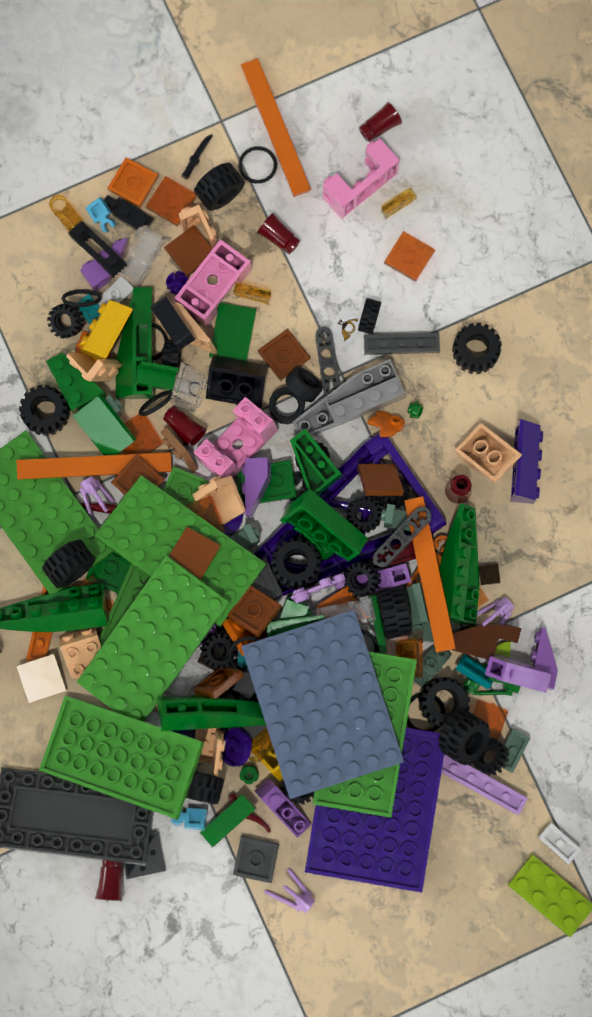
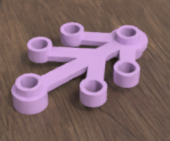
M342 573L334 576V581H331L330 577L319 581L320 585L310 587L308 590L304 588L295 590L291 599H294L296 604L309 599V594L313 595L325 588L334 586L336 590L345 587L344 584L347 583V581H344L346 580L345 575Z

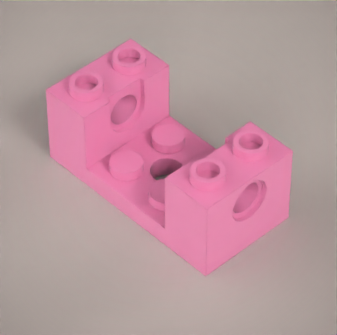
M378 139L376 142L372 141L366 147L365 164L371 171L362 182L361 180L356 182L351 189L338 174L333 177L329 176L323 182L322 198L341 219L398 173L400 160L381 139Z
M220 239L175 296V302L183 305L194 320L207 328L217 315V306L236 282L241 284L250 273L251 261ZM209 277H217L218 282L215 285H210L207 282Z
M246 397L233 410L237 419L216 442L212 444L205 439L193 452L198 461L216 477L225 478L232 476L234 478L241 471L242 464H245V458H253L278 431L273 419ZM241 441L243 446L240 449H234L233 445L235 442Z

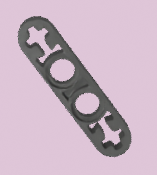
M321 327L316 331L315 340L323 394L326 397L330 394V392H327L329 390V382L336 380V382H332L333 389L338 388L340 383L332 332L327 327ZM325 332V335H329L326 337L327 345L319 347V345H323V339L318 336ZM329 350L332 356L329 359H324L321 356V352ZM326 368L334 370L335 373L332 377L324 375Z
M426 507L417 508L375 552L373 560L378 567H388L430 523L432 514ZM420 512H427V519H421L418 522L421 526L418 528L411 520L414 518L417 521L420 518L418 515ZM407 525H412L415 528V532L410 536L404 533V528ZM394 539L401 541V547L397 550L391 548V542ZM386 547L389 549L390 552L394 553L392 557L390 554H388L385 557L387 560L385 563H378V561L380 560L378 556L380 554L384 556L387 553V551L384 550Z

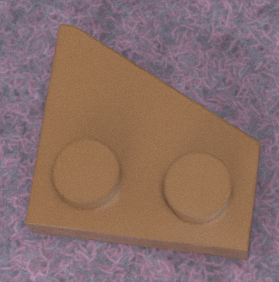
M167 427L161 431L164 437L163 443L168 449L172 447V453L178 460H182L190 471L194 473L199 468L190 454Z

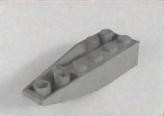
M391 359L353 375L295 419L293 424L297 433L299 434L302 430L306 429L312 436L406 398L405 391Z

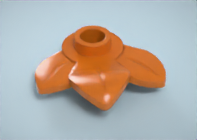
M376 411L375 416H372L367 424L379 427L380 437H391L404 428L405 421L400 416L391 415L385 411Z

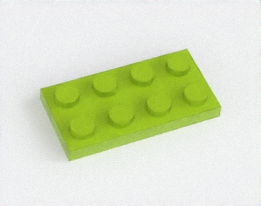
M533 854L508 884L512 890L570 938L592 911L591 902Z

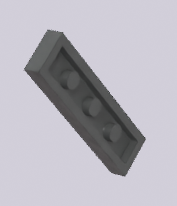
M439 333L364 335V355L440 353Z

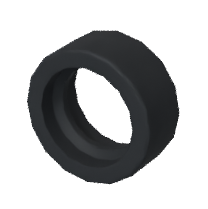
M295 367L285 380L290 391L306 402H313L322 392L323 387L320 381L311 372L302 367Z
M288 387L279 388L271 395L269 410L275 421L281 424H292L295 419L304 413V400L297 397ZM283 395L293 396L298 403L296 413L288 417L282 416L276 410V401Z

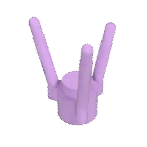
M91 476L80 483L82 488L79 490L82 493L87 513L94 522L86 493L88 495L94 494L104 512L108 510L97 491L100 489L112 503H115V500L100 484L99 480H95Z
M503 597L501 600L497 599L492 604L477 611V616L495 607V612L482 625L486 626L497 615L500 617L504 616L499 624H504L512 615L513 604L506 597Z
M288 868V873L304 894L301 892L298 895L284 885L283 888L296 898L294 900L295 903L268 890H265L264 893L295 908L298 912L302 910L306 913L315 902L311 898L313 894L305 888L293 871Z

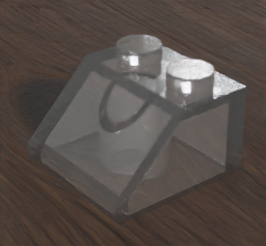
M181 362L171 395L173 406L194 413L196 408H200L202 403L201 391L206 389L208 379H205L204 372Z
M190 658L167 691L176 696L195 695L193 687L214 672V670Z

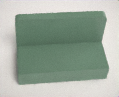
M422 583L412 584V586L403 588L408 602L412 626L430 622Z

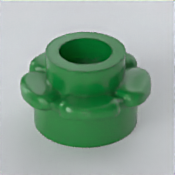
M416 401L415 404L411 403L407 411L410 414L409 417L419 419L424 406L419 404V401Z
M466 678L463 683L464 689L468 690L471 694H474L475 691L479 692L480 685Z
M253 765L244 766L239 774L241 781L248 785L253 784L254 781L256 782L259 778L257 768Z

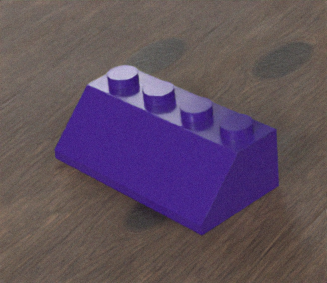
M522 419L519 420L515 427L514 449L521 453L522 456L513 464L510 502L533 504L536 499H539L540 487H537V480H540L541 468H538V461L542 459V450H539V442L542 443L543 431H540V425Z

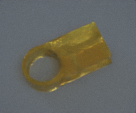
M409 188L382 205L381 213L387 219L412 203L417 198V195L412 188Z
M55 195L50 199L49 207L52 213L55 214L68 232L82 221V218L64 196ZM57 200H63L66 203L65 208L61 211H56L52 208L53 203Z
M236 283L234 286V295L269 305L271 299L270 290L243 283Z
M267 727L251 740V750L256 746H260V750L257 755L249 756L248 759L252 762H259L274 749Z

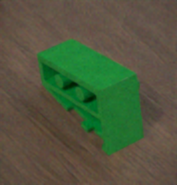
M62 352L47 360L46 363L73 414H76L100 394L106 398V393L96 383L85 380L82 377V373L69 363L70 360Z
M306 429L290 440L308 490L311 489L319 496L343 477Z

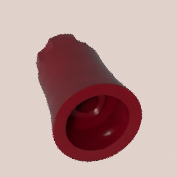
M387 102L377 113L359 127V131L364 139L370 142L374 138H378L383 133L402 124V120L395 108Z
M274 213L263 222L257 231V234L268 239L289 255L301 242Z
M173 406L164 414L163 420L183 440L188 448L194 447L207 431L205 427L198 424L183 411H180L176 406Z
M457 475L446 484L445 494L453 503H464L471 496L472 483L467 476ZM457 485H461L463 489H459Z
M102 860L98 889L95 896L96 900L122 901V863Z

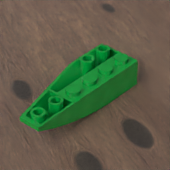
M133 287L129 307L133 310L124 325L116 360L122 364L119 368V373L116 375L117 399H154V388L135 385L137 366L141 361L154 363L153 311L150 308L153 305L152 287Z
M460 504L445 544L439 569L450 623L475 625L477 619L480 581L476 508L466 504Z
M104 583L65 588L55 594L48 593L0 608V629L60 632L107 626L108 623Z
M200 695L157 697L161 731L266 725L260 704L257 702L214 699Z

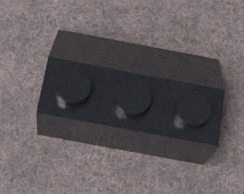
M213 355L209 366L205 399L239 404L246 397L261 409L269 365Z

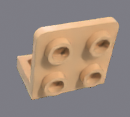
M200 205L182 209L178 215L183 231H186L193 225L198 226L201 224L210 246L214 248L217 242V235L213 226L209 227V217L206 210H201Z
M68 353L66 356L70 360L69 363L82 373V377L89 382L110 381L111 378H114L119 373V368L122 366L116 359H98L95 362L84 353Z
M220 476L214 477L209 480L210 483L199 486V490L192 494L195 501L210 498L221 525L230 522L245 512L244 504L232 476L225 478Z
M97 627L81 629L75 632H66L59 636L60 649L70 677L72 679L79 678L102 647Z
M220 728L196 729L195 739L205 742L198 762L212 763L213 776H217L218 770H222L223 759L221 755L225 747V740H223L224 732H221Z

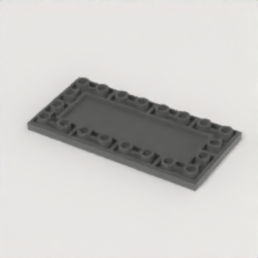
M1 768L0 848L145 866L153 811L48 773Z

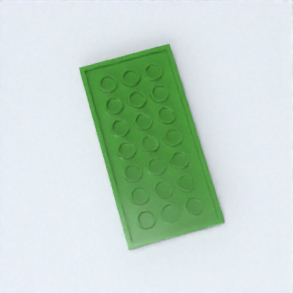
M25 430L0 448V526L48 593L55 594L66 587L57 589L43 572L42 567L45 561L59 548L71 541L81 539L96 558L90 569L114 551L94 537L99 529L62 478L17 480L16 460L47 459L30 434Z
M141 475L94 537L149 577L152 576L164 557L171 554L186 527L221 545L202 578L203 582L230 601L215 623L221 627L228 618V613L241 599L250 585L254 583L266 567V563Z
M166 555L80 676L77 683L116 713L145 722L158 704L157 697L164 696L230 601Z
M368 651L402 754L417 660ZM400 763L314 791L312 804L391 818Z
M65 696L39 771L179 820L205 742L172 731H161L160 727Z

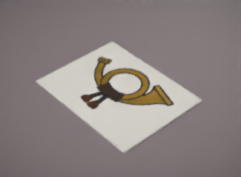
M342 307L330 327L333 339L349 348L358 333L361 316Z

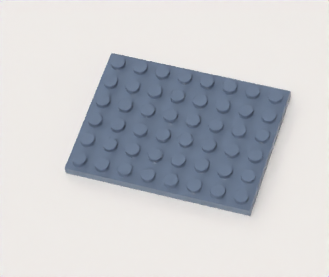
M355 610L241 646L290 799L404 762Z

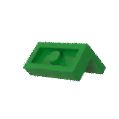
M141 361L137 366L135 385L173 391L175 377L179 372V368Z

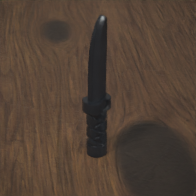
M212 134L208 135L201 142L193 156L190 157V162L181 175L182 178L188 180L193 168L199 164L200 156L213 138Z

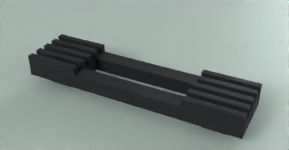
M83 221L68 232L70 237L113 278H115V274L118 275V272L121 273V269L124 270V267H128L126 262ZM88 238L92 239L109 257L104 260L85 241L88 242Z

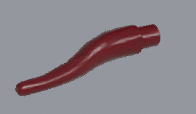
M80 503L86 509L85 503ZM89 503L91 510L111 514L118 506L104 503L108 510L104 512L99 503Z
M234 793L228 797L231 804L238 799ZM251 813L245 818L257 822L268 833L271 832L267 824L257 815Z

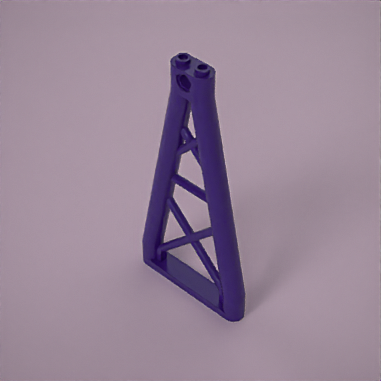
M379 433L364 442L338 468L343 477L319 495L328 505L347 509L350 506V502L335 500L334 498L358 475V464H369L370 462L371 464H379L380 459L387 455L392 463L395 464L403 479L406 480V483L409 484L415 496L424 497L426 508L432 514V519L429 523L431 534L446 525L443 516L388 437H380ZM367 508L358 510V512H362L360 521H368L369 514H372L371 511ZM287 522L253 555L260 560L266 558L269 565L272 566V555L276 552L277 546H281L285 540L289 542L291 538L295 539L300 532L294 529V525ZM395 531L366 542L360 554L350 561L335 553L328 559L321 560L319 577L317 580H314V583L346 571L349 566L358 561H371L375 552ZM404 531L405 535H411V532ZM394 539L391 542V546L399 544L401 541ZM288 559L285 562V568L292 570L293 572L291 573L293 574L302 573L308 567L307 565L288 562ZM277 580L282 594L272 599L274 600L292 593L295 589H287L285 585L282 586Z

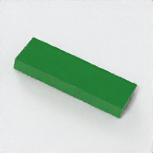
M375 595L368 596L375 637L379 647L378 652L386 654L387 646L377 597Z
M242 794L205 827V831L202 830L200 834L213 848L257 808L245 794Z

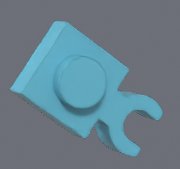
M99 197L85 208L95 224L101 223L100 227L104 233L109 232L107 223L111 227H116V222L108 217L112 212L102 197Z
M187 807L186 813L181 811L179 820L171 819V822L176 826L184 823L185 829L205 831L208 811L206 809Z

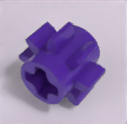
M180 271L172 272L166 279L167 289L170 290V293L177 295L188 281V277Z

